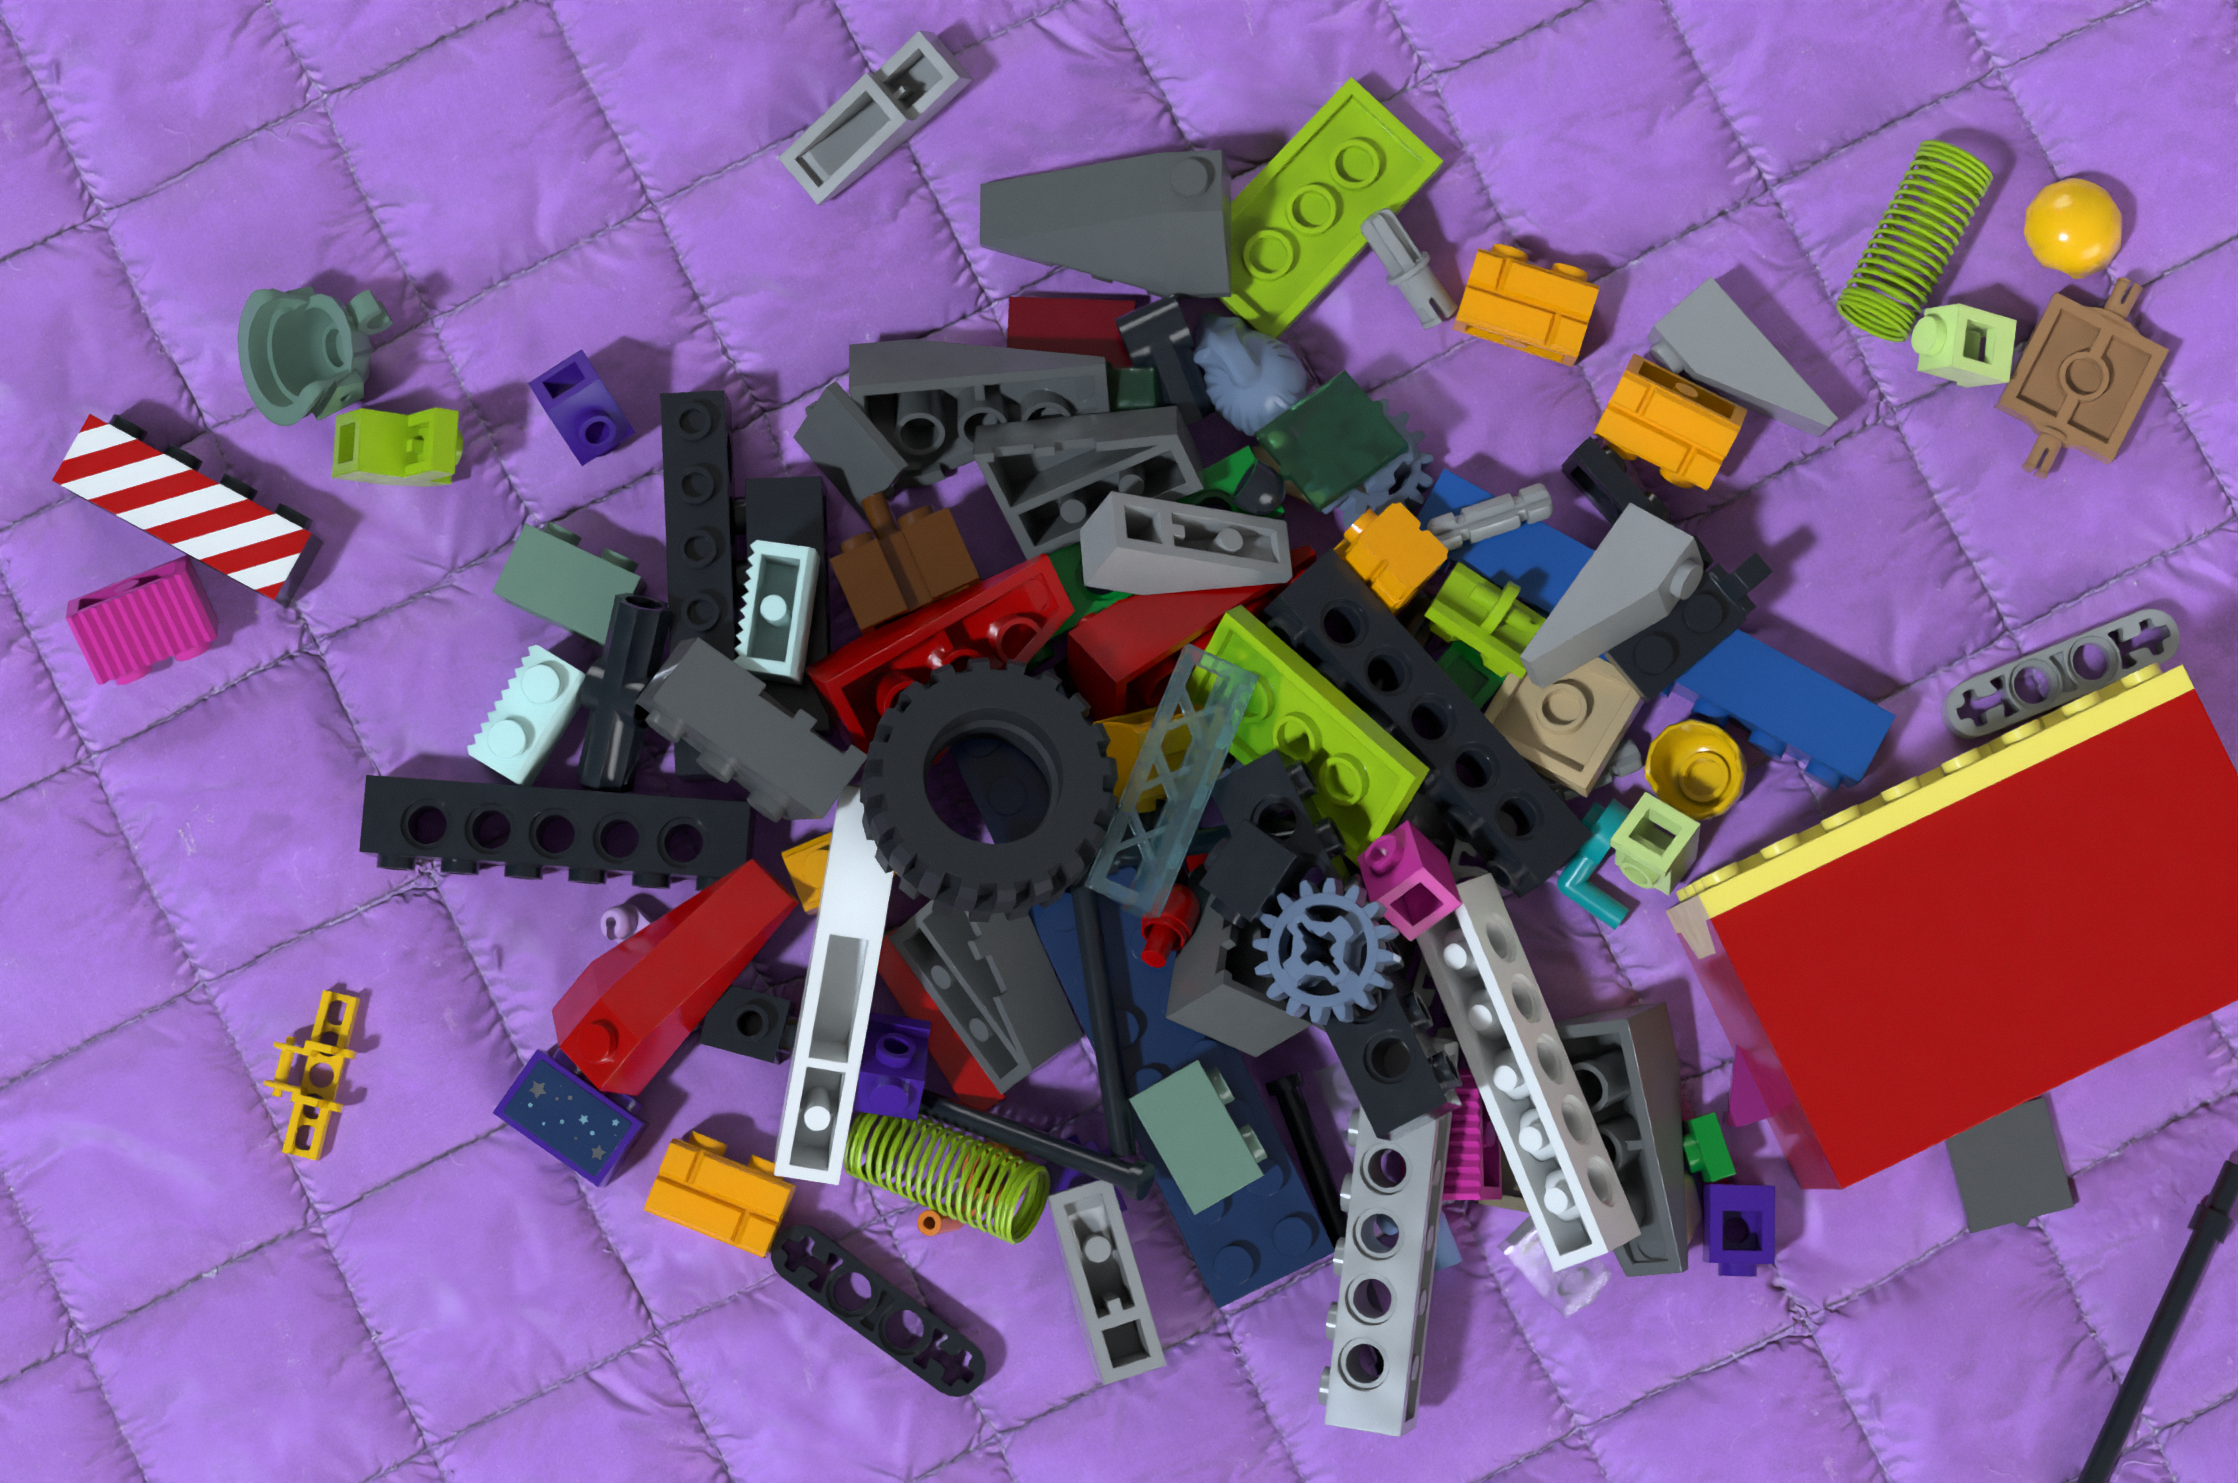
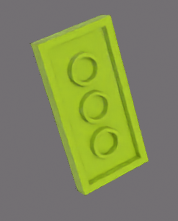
M1350 77L1231 202V297L1216 298L1238 318L1242 319L1251 330H1256L1279 339L1366 248L1368 242L1360 230V225L1372 213L1386 207L1390 208L1397 215L1441 169L1444 161L1356 80Z
M1242 605L1225 612L1177 701L1215 706L1221 712L1222 740L1218 743L1244 766L1275 749L1293 757L1294 761L1300 758L1303 759L1319 787V793L1312 798L1322 819L1330 816L1334 820L1347 845L1348 850L1343 854L1358 867L1357 857L1365 852L1377 838L1387 835L1394 830L1430 770Z

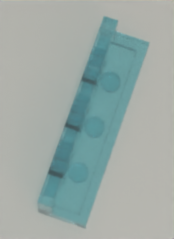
M1191 644L1184 645L1113 819L1108 827L1107 835L1086 880L1085 887L1123 903L1121 909L1137 917L1156 918L1161 916L1259 678L1258 675ZM1194 665L1217 675L1204 709L1197 712L1194 710L1185 687ZM1179 703L1184 717L1171 722ZM1187 724L1192 735L1191 741L1179 769L1170 772L1160 746L1166 731ZM1154 763L1159 777L1146 782ZM1163 784L1167 799L1155 828L1145 832L1135 806L1142 791ZM1129 823L1134 837L1121 842ZM1138 844L1142 859L1130 888L1107 879L1106 876L1116 852Z

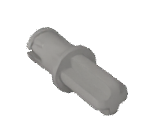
M1386 207L1369 215L1360 225V230L1389 273L1385 278L1388 285H1397L1419 318L1423 329L1432 328L1442 322L1430 305L1429 299H1431L1439 313L1443 312L1446 318L1450 317L1458 306L1450 298L1428 265L1431 260L1429 253L1418 250L1390 208Z

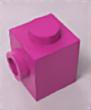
M1409 820L1389 834L1377 838L1365 852L1357 857L1370 903L1377 901L1384 904L1387 908L1384 917L1410 942L1462 905L1447 857Z

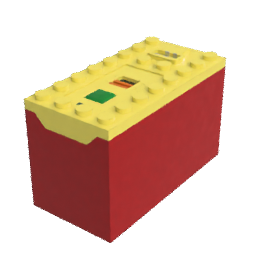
M2155 662L2100 690H2096L2045 716L2026 723L1985 745L1976 747L1942 763L1941 766L1927 773L1915 776L1883 791L1880 795L1859 805L1856 804L1820 821L1821 823L1807 830L1786 837L1761 849L1760 852L1748 858L1734 862L1676 891L1675 893L1680 904L1666 911L1733 1051L1734 1045H1738L1772 1116L1767 1121L1800 1189L1843 1190L2238 1000V774L2183 664L2163 673L2158 662Z

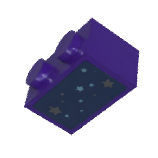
M560 1047L554 1055L545 1050L537 1049L497 1105L493 1114L595 1186L606 1187L650 1125V1123L637 1115L644 1105L631 1095L600 1091L592 1082L585 1078L586 1075Z

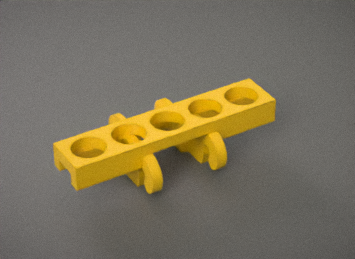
M323 990L311 1039L305 1041L304 1048L294 1046L296 1038L287 1036L285 1043L274 1041L273 1046L281 1049L274 1080H264L263 1085L272 1087V1096L281 1097L283 1090L292 1092L290 1101L294 1102L282 1153L316 1161L320 1160L332 1111L342 1113L344 1105L334 1101L345 1058L355 1060L357 1051L349 1050L348 1046L360 998ZM335 1001H343L347 1004L341 1025H333L327 1019L329 1006ZM327 1032L337 1033L339 1037L336 1046L320 1043L322 1035ZM321 1052L332 1054L334 1056L328 1057L323 1055ZM294 1053L308 1056L300 1087L287 1084ZM319 1063L330 1065L334 1072L332 1083L324 1088L315 1086L310 1078L313 1067ZM318 1094L323 1099L311 1097L309 1095ZM304 1104L320 1108L317 1119H311L304 1114ZM304 1125H309L315 1129L309 1150H302L295 1143L298 1129Z

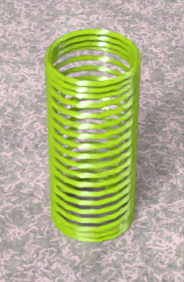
M1931 139L1924 140L1919 144L1916 153L1913 155L1914 161L1909 163V170L1903 174L1904 180L1898 184L1899 190L1893 193L1894 199L1890 200L1887 204L1889 209L1885 210L1882 214L1884 219L1877 223L1878 229L1873 231V239L1867 242L1868 248L1864 249L1861 253L1863 258L1859 259L1856 263L1858 268L1853 269L1851 272L1853 278L1847 280V288L1841 291V295L1835 302L1838 312L1847 321L1869 334L1884 340L1905 342L1909 339L1915 324L1918 322L1915 316L1923 313L1921 306L1928 303L1926 296L1932 295L1933 290L1931 287L1939 283L1936 277L1944 273L1942 267L1949 264L1947 257L1954 254L1952 247H1956L1959 244L1957 238L1965 234L1963 228L1970 224L1968 218L1975 215L1973 208L1980 205L1978 199L1983 198L1991 184L1990 182L1994 179L1990 168L1983 161L1964 149L1944 141ZM1937 159H1940V160H1942V161H1945V162H1947V163H1950V164H1952V165L1958 167L1959 169L1965 171L1967 174H1965L1964 172H1962V171H1960V170H1958V169H1956V168H1954V167H1951V166H1949V165H1947V164H1944V163L1940 162V161L1937 160ZM1919 175L1927 176L1937 184L1925 181ZM1914 185L1922 186L1932 194L1920 191ZM1909 195L1918 196L1929 205L1915 201ZM1959 195L1971 198L1974 203H1968ZM1904 204L1913 206L1925 215L1909 210ZM1954 205L1966 208L1968 213L1962 212ZM1899 214L1908 216L1918 224L1904 220ZM1949 215L1959 217L1963 222H1957ZM1940 223H1943V224L1948 225V226H1952V227L1956 228V229L1958 230V232H1952L1951 230H1949L1947 227H1945L1944 225H1942V224H1940ZM1886 224L1889 228H1883V225ZM1894 224L1905 227L1915 235L1899 230ZM1934 232L1951 238L1953 242L1944 240ZM1889 234L1899 236L1912 246L1896 241ZM1929 242L1943 246L1948 252L1940 251ZM1884 244L1894 246L1896 249L1910 256L1911 258L1903 254L1891 251ZM1922 251H1925L1932 255H1936L1939 258H1941L1942 261H1936ZM1879 254L1887 255L1901 265L1920 274L1927 275L1932 281L1924 280L1914 272L1898 264L1886 261ZM1913 259H1916V260H1918V261H1920V262H1922V263L1931 265V266H1933L1935 269H1937V271H1931V270H1929L1927 267H1925L1924 265L1920 264L1919 262H1917V261H1915V260H1913ZM1874 264L1882 265L1886 267L1888 270L1897 274L1898 276L1906 280H1909L1913 283L1922 285L1927 291L1919 290L1917 287L1913 286L1909 282L1893 274L1880 270ZM1860 273L1863 277H1857V274ZM1869 274L1877 275L1895 287L1917 295L1921 300H1915L1902 291L1875 280ZM1855 283L1858 287H1852V284ZM1864 284L1875 286L1887 295L1912 305L1916 310H1910L1897 301L1872 291Z
M860 1112L848 1132L843 1158L845 1172L850 1176H854L856 1179L859 1178L864 1182H869L873 1186H879L884 1191L889 1190L894 1195L899 1194L903 1199L908 1198L913 1203L929 1207L931 1210L938 1211L943 1216L948 1215L953 1220L969 1224L974 1229L979 1228L983 1233L989 1232L993 1237H998L1000 1240H1004L1006 1243L1009 1242L1012 1245L1024 1241L1037 1225L1044 1211L1050 1189L1049 1172L1044 1166H1040L1038 1163L1035 1164L1031 1160L1024 1162L1021 1156L1014 1157L1011 1152L1004 1153L1000 1147L994 1149L990 1143L984 1145L980 1139L974 1141L971 1135L964 1136L961 1131L954 1132L951 1127L944 1128L940 1122L935 1124L930 1118L924 1119L921 1114H918L917 1120L919 1123L917 1125L916 1120L883 1115L870 1140L866 1161L861 1166L865 1140L871 1126L879 1115ZM911 1125L910 1134L900 1152L898 1163L891 1171L893 1160L901 1147L905 1132ZM921 1129L919 1140L911 1154L908 1167L901 1175L903 1164L910 1153L915 1136ZM931 1133L929 1144L921 1158L918 1170L911 1179L913 1168L920 1157L925 1140ZM940 1138L939 1148L935 1153L927 1176L921 1183L923 1172L931 1158L934 1146ZM950 1143L949 1153L945 1157L937 1180L931 1187L933 1176L940 1164L944 1150ZM960 1147L959 1156L951 1171L949 1180L942 1189L944 1178L950 1168L954 1154ZM970 1151L968 1163L965 1166L957 1188L952 1193L953 1185L960 1172L963 1160ZM980 1155L978 1167L973 1175L970 1186L962 1197L964 1186L969 1178L972 1167ZM990 1160L988 1171L980 1190L972 1201L974 1190L979 1182L982 1171ZM1015 1162L1020 1164L1017 1168ZM1000 1164L997 1178L986 1202L982 1206L992 1175ZM1009 1170L1007 1182L996 1206L993 1208L995 1196L1004 1176ZM886 1171L885 1178L882 1179L881 1175ZM895 1176V1182L891 1183V1179ZM905 1180V1186L901 1187V1183ZM915 1184V1190L911 1192V1187ZM1028 1184L1024 1199L1013 1217L1017 1202ZM925 1188V1194L921 1196V1191ZM935 1192V1198L931 1200V1195ZM946 1195L945 1202L941 1205V1199ZM956 1199L955 1206L951 1209V1203ZM966 1203L965 1210L961 1213V1207ZM976 1207V1213L971 1217V1212ZM986 1211V1218L981 1221V1216ZM994 1218V1224L991 1225V1220Z

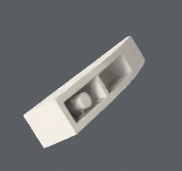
M848 783L838 797L776 1143L774 1175L834 1185H839L894 872L893 870L885 874L875 858L877 851L875 841L866 839L862 824L864 805L860 803L861 785Z

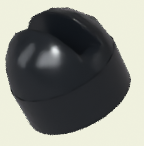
M1257 458L1240 479L1230 502L1242 510L1257 516L1269 514L1284 501L1286 487L1283 477L1273 467Z

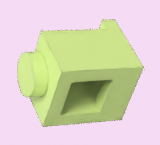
M1963 304L1926 308L1924 317L1915 325L1911 337L1912 347L1919 354L1917 371L1956 381L1957 386L1965 388L2009 383L2017 320ZM1981 337H1986L1984 362L1978 361Z
M1645 792L1610 839V846L1616 849L1615 864L1620 867L1622 873L1634 884L1646 889L1656 888L1670 896L1697 858L1700 823ZM1654 823L1673 833L1676 837L1672 838L1655 828Z

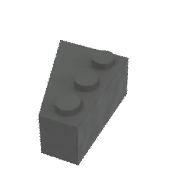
M1177 406L976 426L973 456L1027 560L1042 553L1049 555L1079 542L1080 529L1111 491L1174 502L1204 489L1203 458Z
M699 637L681 640L636 700L640 706L650 713L645 719L648 725L674 743H677L680 738L684 739L700 752L696 761L703 769L725 783H728L731 777L751 792L746 799L747 802L768 819L774 822H778L781 817L785 820L823 819L865 762L867 755L852 744L847 751L838 750L813 730L817 723L815 718L802 709L794 715L764 691L766 688L765 683Z
M1205 863L1189 872L1187 887L1196 894L1199 900L1200 915L1190 940L1185 942L1183 948L1176 951L1165 1018L1257 1057L1313 1025L1310 1017V1006L1306 1013L1297 1018L1286 1013L1290 996L1283 1000L1275 1001L1269 999L1266 995L1275 979L1274 977L1256 975L1254 968L1268 961V954L1254 948L1253 940L1269 938L1271 929L1252 923L1249 920L1242 929L1214 911L1210 905L1216 896L1199 885L1208 872L1204 869Z
M931 900L892 934L889 940L1002 1095L1052 1061L1082 1037L1083 1034L1029 914L1026 917L1008 921L1005 913H994L991 915L988 923L969 922L968 911L953 908L950 917L931 910L934 900Z

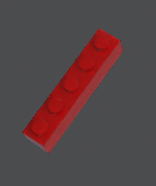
M899 928L895 929L882 938L877 968L879 974L907 1018L931 1021L928 1051L960 1101L988 1111L1007 1098L1004 1093L1000 1094L891 943L889 937Z

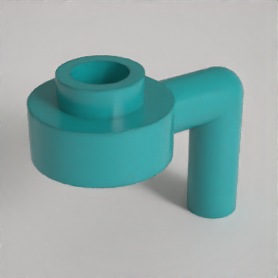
M1613 798L1607 808L1595 802L1581 821L1593 835L1575 852L1557 879V887L1566 897L1616 930L1630 909L1588 881L1591 874L1611 848L1610 839L1631 812L1630 809Z

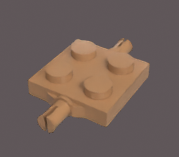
M2123 277L2117 278V283L2103 309L2083 306L2057 292L2050 297L2010 375L2009 383H2006L1994 406L2002 412L2026 423L2035 434L2039 435L2025 463L2022 465L2023 470L2031 473L2035 470L2044 453L2033 476L2042 479L2048 477V472L2061 447L2077 449L2106 465L2114 460L2169 352V349L2141 336L2131 323L2126 321L2139 294L2143 290L2136 282L2129 287L2121 303V299L2131 280Z

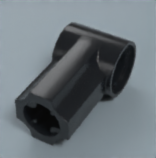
M1173 294L1114 318L1135 371H1141L1155 408L1177 406L1187 426L1215 412V407L1212 405L1210 396L1206 392L1207 385L1205 384L1203 374L1199 370L1197 363L1193 360L1191 348L1195 347L1191 333Z

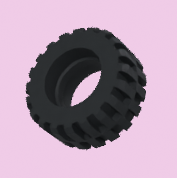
M988 657L968 659L966 669L963 671L955 672L950 663L932 670L929 681L926 684L922 685L914 681L900 693L898 703L894 709H886L877 724L873 741L870 742L860 788V803L864 805L862 824L866 839L875 841L877 846L875 858L885 874L894 870L901 877L899 889L913 900L920 893L934 900L931 910L950 917L952 909L955 908L968 911L969 922L988 923L991 915L994 913H1005L1006 919L1010 921L1026 917L1030 908L1037 904L1044 909L1061 899L1068 886H1076L1086 874L1094 857L1100 850L1114 816L1118 797L1113 794V790L1118 780L1116 759L1108 757L1106 753L1111 740L1103 723H1095L1093 725L1090 723L1087 716L1091 706L1079 693H1075L1068 699L1059 692L1062 679L1046 670L1040 680L1024 675L1027 665L1025 662L1008 659L1005 669L998 670L990 669ZM977 738L1002 741L1020 749L1039 767L1050 790L1049 806L1042 823L1027 837L1002 844L981 843L954 832L937 816L927 798V774L937 755L953 744Z

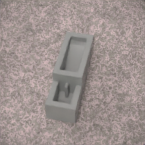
M919 30L875 73L866 72L788 147L778 159L816 204L823 205L913 135L974 79L934 32Z

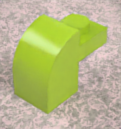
M434 407L406 415L360 408L336 415L332 478L380 485L418 487L450 485L452 483V475L455 474V466L460 461L463 451V435L458 429L459 411Z

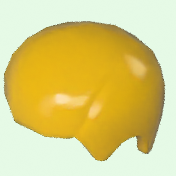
M2067 178L2040 189L2026 208L2023 235L2028 247L2032 249L2033 256L2043 267L2064 272L2071 276L2072 279H2084L2106 269L2120 250L2122 214L2109 192L2101 186L2085 179Z
M1688 719L1668 725L1650 743L1644 771L1647 782L1659 800L1693 820L1704 821L1726 814L1743 795L1747 764L1741 748L1725 730L1714 724Z

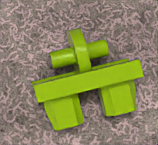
M1460 562L1452 569L1424 615L1431 620L1429 624L1430 631L1447 642L1462 640L1481 653L1483 665L1500 677L1512 673L1520 679L1527 673L1520 655L1546 620L1516 600L1521 587L1509 581L1501 590Z

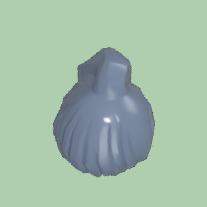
M1211 312L1205 313L1199 318L1193 360L1203 367L1206 372L1204 375L1205 384L1207 385L1206 392L1210 396L1217 416L1234 426L1236 430L1244 431L1249 436H1270L1273 433L1278 434L1288 428L1295 421L1296 417L1301 415V410L1308 396L1306 390L1308 375L1294 350L1288 344L1270 335L1250 330L1240 318L1221 317Z

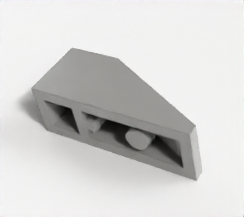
M1711 276L1659 320L1646 337L1653 345L1649 349V353L1657 365L1677 375L1679 374L1681 377L1737 405L1816 437L1822 436L1839 419Z
M1111 491L1080 529L1084 586L1138 595H1152L1287 583L1293 576L1287 523L1283 520Z
M1629 503L1520 655L1531 682L1543 689L1667 617L1680 599L1686 600L1700 583L1704 566L1695 538L1636 505Z
M1097 1179L1047 1195L1076 1315L1095 1377L1104 1385L1166 1366L1165 1357L1113 1184Z

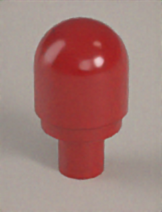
M1169 883L1161 886L1152 894L1141 919V934L1147 941L1141 958L1146 964L1156 968L1165 966L1170 952L1180 950L1185 942L1190 940L1200 915V903L1196 894L1189 887L1179 883Z

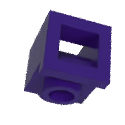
M870 1012L852 1111L917 1120L925 1084L931 1021Z
M1702 1184L1703 1262L1718 1263V1276L1757 1277V1264H1775V1186ZM1735 1217L1741 1219L1746 1226L1745 1237L1737 1243L1729 1241L1724 1233L1727 1221Z

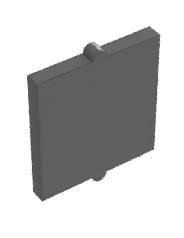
M835 381L826 387L818 401L805 408L808 416L793 438L865 520L867 516L861 501L877 492H883L887 500L894 496L895 490L893 486L908 467V464Z
M2045 1098L2024 1102L1945 1140L1969 1233L2014 1222L2017 1226L2024 1227L2029 1224L2030 1218L2074 1207Z

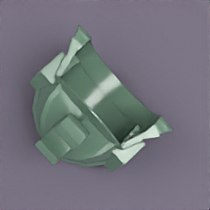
M312 286L286 292L271 288V290L259 289L252 292L244 305L240 317L238 354L245 385L259 411L274 424L290 426L307 417L312 412L317 421L322 420L364 398L363 384L369 378L371 354L374 352L370 335L380 333L394 324L383 303L380 300L377 302L370 289L356 295L348 305L335 296H327L322 293L316 294Z

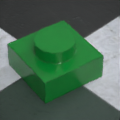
M1462 640L1454 641L1436 662L1479 710L1506 679V676L1500 677L1485 667L1480 654Z
M1715 1112L1705 1113L1682 1121L1687 1133L1682 1136L1683 1159L1690 1174L1700 1171L1703 1182H1714L1735 1175L1736 1172Z

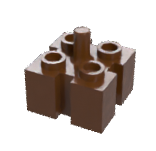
M883 492L874 493L861 501L873 531L861 533L844 541L838 546L841 554L829 559L863 635L981 582L949 507L935 512L933 505H926L896 520Z

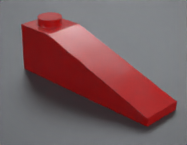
M1309 545L1290 550L1293 576L1287 583L1135 595L1118 600L1103 611L1087 614L1080 619L1073 629L1068 632V672L1080 695L1091 706L1089 713L1093 721L1096 722L1175 702L1172 698L1185 688L1225 612L1242 605L1268 628V622L1259 613L1316 562V552Z
M1042 553L863 635L805 668L804 671L832 725L849 748L852 744L867 755L870 742L873 741L876 733L877 724L886 709H894L898 703L900 693L911 683L917 681L922 685L926 684L929 681L932 670L949 663L953 666L955 672L963 671L966 669L968 659L988 657L990 669L998 670L1005 669L1008 659L1028 663L1075 610L1048 555ZM951 746L941 751L931 765L938 762ZM865 762L861 766L863 770L865 767Z
M751 859L593 960L552 1009L560 1049L600 1091L638 1096L797 906L799 901L758 860Z

